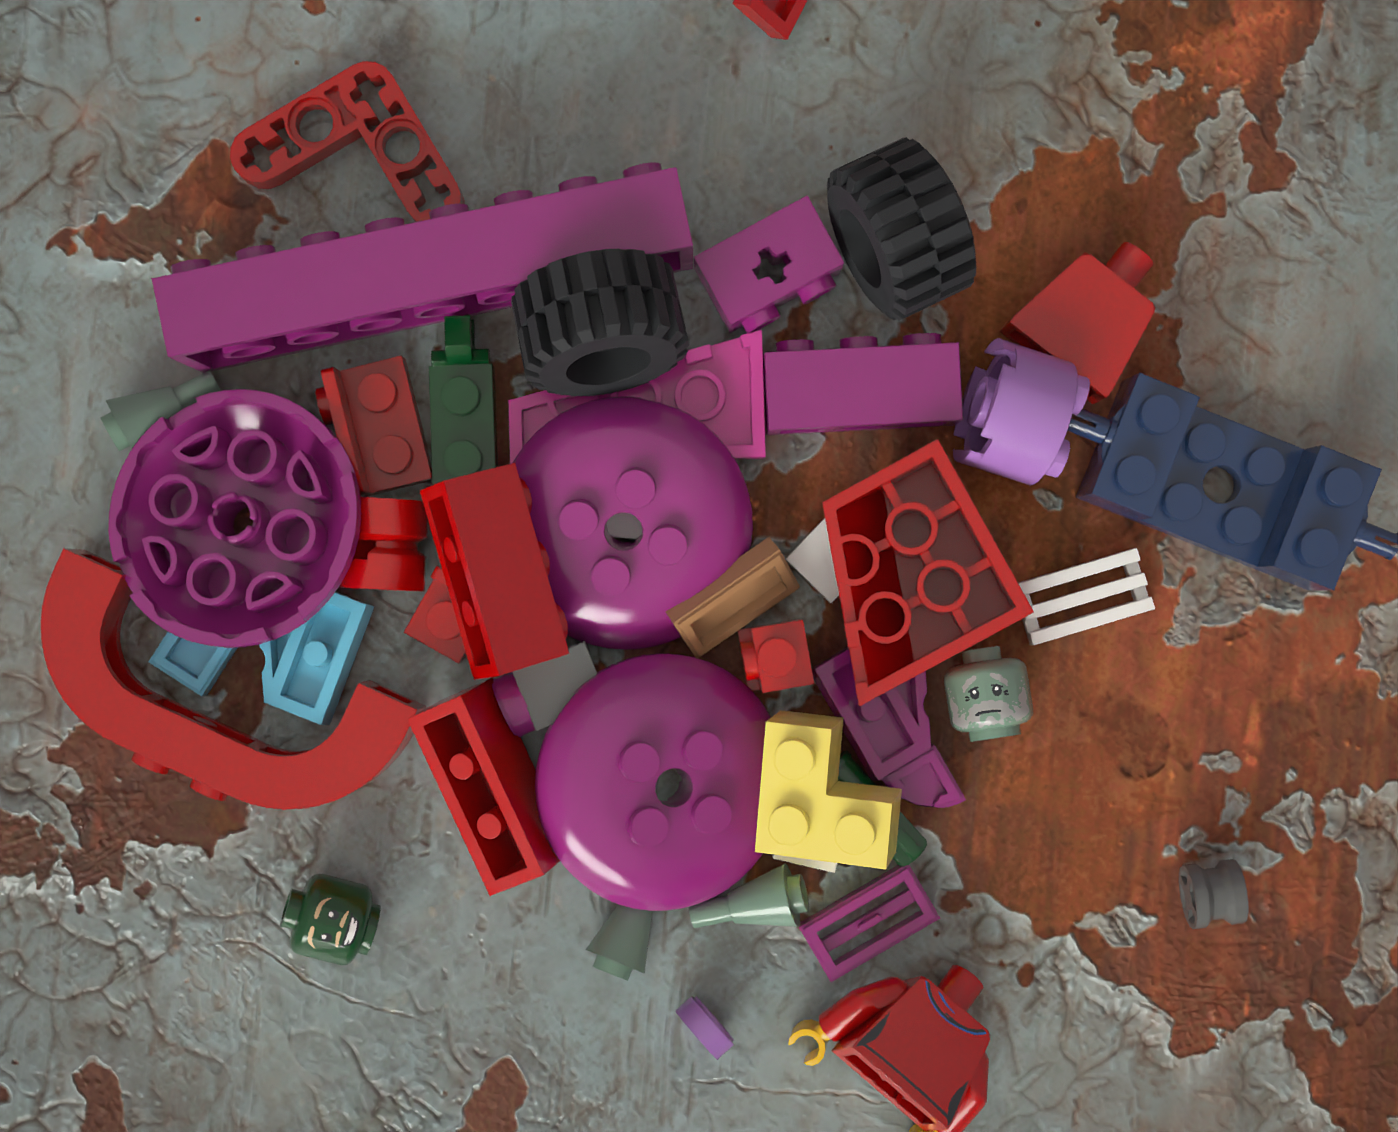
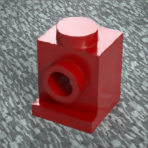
M802 619L738 630L746 683L752 691L761 690L762 693L814 684Z

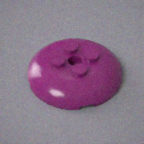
M246 389L223 390L196 397V403L182 409L169 419L161 417L140 437L128 454L115 482L109 510L108 532L113 562L120 564L123 574L126 575L125 580L133 593L129 596L149 619L166 631L185 640L213 647L236 648L262 644L292 632L312 618L331 599L341 585L355 555L361 525V499L355 471L346 451L333 432L319 418L300 405L272 393ZM248 507L253 524L252 526L248 525L243 532L235 535L233 528L234 519L242 509Z
M621 396L592 400L570 408L548 421L526 442L513 461L516 464L519 477L526 482L531 493L532 510L530 516L537 540L543 544L549 557L550 573L548 580L554 601L565 614L568 624L567 636L575 640L586 641L587 644L608 649L629 650L654 647L680 638L679 632L665 611L684 602L709 586L725 573L740 556L750 550L753 531L752 508L744 476L733 455L721 439L704 423L679 408L676 409L660 402L641 399V397ZM621 512L630 513L641 522L643 532L634 542L618 541L608 534L606 524L608 519Z
M662 653L641 655L617 662L597 672L595 676L573 692L575 694L564 706L553 725H549L538 756L535 777L536 805L545 837L562 865L589 890L604 899L629 908L648 911L682 909L697 905L719 895L738 882L763 855V853L755 852L765 725L766 721L771 718L769 712L753 691L736 676L717 665L695 657ZM675 768L682 781L679 782V787L675 794L667 799L668 801L659 800L655 792L658 777L664 771Z

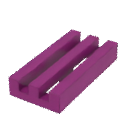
M897 865L800 922L799 929L830 982H833L939 920L940 916L910 865L905 867ZM905 882L908 888L824 938L820 939L817 934L818 931L900 883ZM913 902H917L921 909L920 911L833 961L829 954L831 950Z

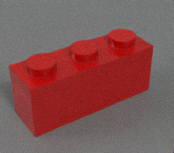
M512 463L444 480L420 490L473 679L504 675L570 654L566 643L568 635L567 620L561 607L554 601L548 580L550 573L549 557L543 544L537 540L530 516L532 510L531 493L526 482L519 477L516 464Z
M493 677L446 697L407 719L489 896L541 877L560 862L546 839L540 823L535 794L536 769L521 737L513 734L502 714L492 688L494 683Z

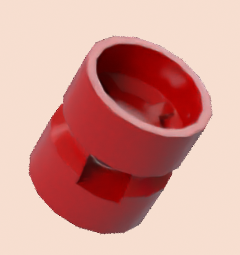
M360 497L361 525L355 555L340 587L425 592L427 556L417 550L418 543L428 538L429 522L423 501Z

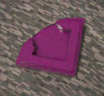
M931 743V749L881 779L887 787L902 789V799L919 806L945 808L966 800L933 743Z

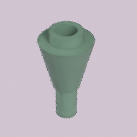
M209 370L173 389L171 386L108 399L106 403L111 412L100 418L117 449L121 451L129 446L133 448L140 437L161 417L169 419L182 409L196 403V397L221 390Z
M785 863L729 891L727 896L709 899L697 905L689 906V914L694 928L733 921L736 924L799 927L800 913L809 911V899L803 876L801 874L792 875L788 865Z
M618 904L586 948L587 951L597 954L593 967L627 981L632 969L645 973L653 911L633 909Z

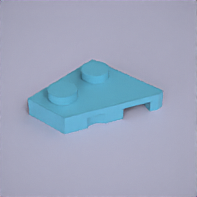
M335 592L320 611L306 623L286 635L260 644V648L265 655V667L262 671L264 703L319 725H330L375 606Z

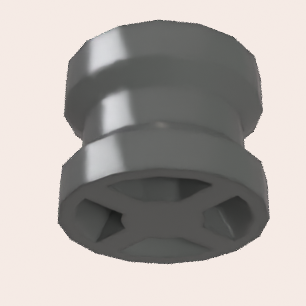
M1220 860L1215 868L1202 869L1197 864H1187L1180 867V899L1186 921L1192 929L1206 928L1212 920L1224 919L1231 925L1242 924L1247 921L1249 914L1247 888L1241 867L1236 860Z

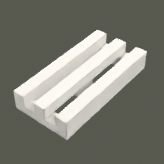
M1137 548L1019 582V586L1034 613L1022 619L1029 644L1037 645L1154 610L1153 599L1148 596L1145 585H1148L1145 573H1141L1138 561H1140V556ZM1120 566L1124 567L1125 578L1032 605L1030 593ZM1131 590L1133 601L1039 628L1038 617Z

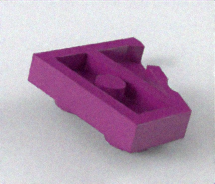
M848 647L812 668L813 679L834 716L844 718L843 732L872 781H879L931 749L929 717L926 715L923 706L924 698L927 694L926 671L859 706Z

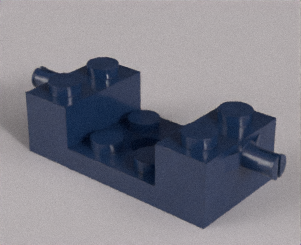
M1138 373L1121 382L1107 418L1082 409L1077 415L1072 414L1067 432L1069 431L1097 442L1076 498L1308 591L1335 590L1346 559L1356 546L1383 556L1387 560H1391L1398 552V548L1391 546L1398 545V533L1390 532L1367 522L1368 504L1382 471L1378 467L1322 445L1307 449L1292 445L1197 407L1199 396L1142 373ZM1213 467L1224 469L1233 480L1234 488L1232 495L1224 503H1216L1210 500L1203 489L1204 477Z

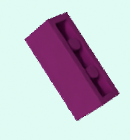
M941 334L905 335L903 336V345L878 347L877 337L874 336L848 337L839 340L840 349L814 350L813 340H786L777 342L776 352H765L763 357L766 435L954 426L963 420L959 342L941 343Z

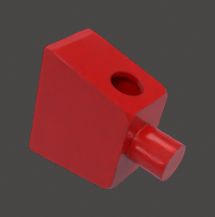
M1123 242L1106 265L1091 254L1084 252L1007 321L1000 329V332L1015 344L1072 362L1076 366L1078 375L1089 378L1090 388L1087 400L1095 404L1107 398L1114 389L1155 312V305L1135 289L1154 263L1144 251L1129 242Z

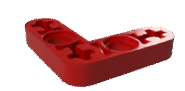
M362 61L348 67L247 127L235 137L230 147V160L234 170L248 184L258 189H272L363 137L405 209L415 222L430 219L429 212L431 209L419 211V208L426 203V199L413 178L420 175L423 171L439 194L450 191L451 195L443 200L444 206L465 204L461 189L393 75L385 66L372 61ZM370 80L375 87L386 84L379 91V97L392 117L385 119L382 123L368 102L363 100L355 103L362 96L359 85L364 81ZM399 109L404 110L402 115H396ZM313 110H324L330 113L333 119V128L330 134L324 140L318 142H309L303 139L299 131L303 116ZM378 125L373 132H370L369 128L371 126ZM284 127L289 138L301 150L294 157L286 146L273 152L269 156L272 167L265 172L256 165L248 167V164L252 163L255 159L252 149L256 145L262 144L270 151L285 143L277 134ZM400 131H409L415 134L420 142L417 156L405 164L390 161L385 153L388 139ZM432 162L437 166L435 169L426 170ZM412 178L405 187L402 186V180Z

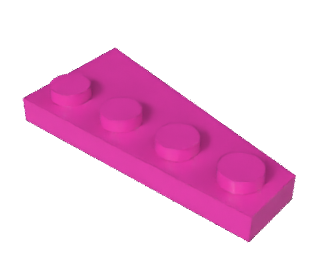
M762 330L740 335L739 338L718 344H708L687 350L686 356L678 361V365L670 371L645 384L624 391L596 396H569L547 393V390L508 400L510 464L513 463L518 453L535 432L557 415L592 400L621 396L641 397V399L660 402L691 414L721 439L735 460L765 459Z

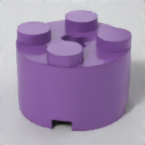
M997 338L984 351L995 356L987 370L975 367L962 398L963 420L955 425L954 436L964 438L965 444L964 450L953 449L954 460L1027 485L1036 484L1044 475L1056 478L1065 467L1069 456L1070 442L1064 438L1072 414L1077 415L1087 400L1090 388L1089 378L1078 375L1076 366L1072 362Z

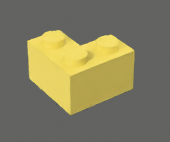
M780 710L766 721L755 852L887 869L896 853L902 789L838 781L844 718Z

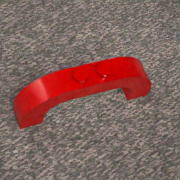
M63 548L46 587L42 604L41 641L46 665L56 689L73 713L100 736L134 752L131 760L135 764L159 774H168L170 769L192 779L189 785L190 788L215 800L225 801L229 795L243 802L265 808L282 810L304 809L338 800L374 780L400 756L414 733L407 719L424 710L426 705L371 680L357 684L335 731L319 746L303 751L284 750L271 746L148 689L133 675L127 666L121 649V624L131 600L129 595L133 594L125 580L126 575L123 574L119 565L87 550Z

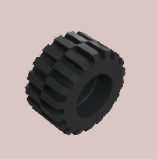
M907 137L901 138L830 172V177L827 181L828 210L837 243L853 277L864 294L888 318L900 321L971 287L974 283L977 267L974 238L968 216L950 178L937 160L919 142L914 139L909 140Z
M602 249L561 258L529 274L527 280L518 284L514 290L515 295L511 298L527 381H531L532 386L539 390H547V393L569 396H596L631 389L670 371L678 365L677 362L682 360L688 352L689 341L673 269L669 263L664 262L662 257L656 254H645L643 250Z

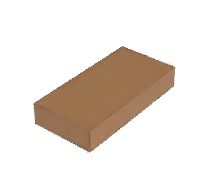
M768 537L740 556L725 573L709 586L684 602L665 611V613L695 658H699L800 588V585L780 549Z

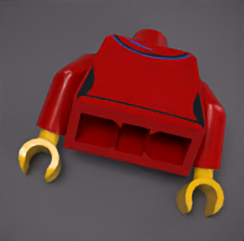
M952 965L938 986L924 976L906 980L890 976L853 989L822 1012L818 1018L819 1022L812 1019L803 1020L796 1024L790 1035L788 1045L795 1043L799 1037L806 1035L813 1037L817 1041L819 1047L809 1052L803 1062L810 1066L818 1064L823 1059L830 1039L838 1042L832 1049V1052L915 1123L909 1132H963L987 1103L989 1058L985 1051L990 1042V1033L967 1013L984 987L974 974L961 966Z

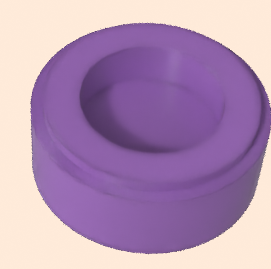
M691 996L675 1010L691 1032L717 1060L734 1045L733 1037L697 996Z

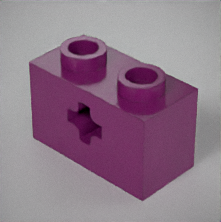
M808 195L694 256V269L729 334L741 327H744L746 333L763 329L781 317L777 310L778 307L798 296L803 304H807L827 294L837 286L833 277L840 274L844 265L843 259ZM767 258L772 266L784 263L785 267L780 278L781 283L775 284L770 277L757 279L756 276L759 274L762 259Z

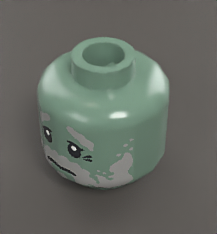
M1000 646L962 652L964 664L952 667L944 675V686L952 727L960 732H969L970 742L1021 734L1020 724L1030 720L1034 710L1025 663L1017 658H1002Z

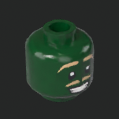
M316 874L307 881L303 891L290 890L283 909L280 927L291 929L290 947L296 954L338 965H347L355 959L358 953L367 955L377 930L381 906L372 903L371 890L364 884L326 874Z

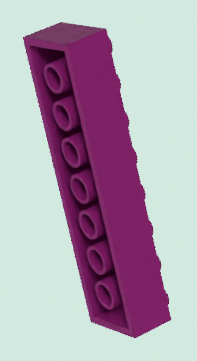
M643 163L625 169L622 172L623 178L598 183L597 178L594 176L577 177L561 182L558 185L559 192L533 197L531 190L511 191L496 196L494 198L495 205L469 211L467 204H450L431 210L429 212L430 219L404 224L403 218H384L366 224L364 226L366 233L340 238L339 232H318L302 237L300 239L301 247L276 252L275 247L272 245H259L237 251L235 253L236 261L211 265V261L208 259H193L173 264L171 266L172 274L151 278L167 355L173 360L205 373L209 370L210 372L441 323L444 322V316H474L512 307L511 298L515 295V288L520 282L527 280L529 274L561 258L588 251L617 248L643 250L645 254H656L662 257L664 262L671 265L673 273L693 269V243L677 168L673 167L662 170L661 163Z

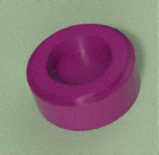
M513 672L493 679L492 688L496 700L513 734L522 737L535 731L527 710L528 706L521 695Z

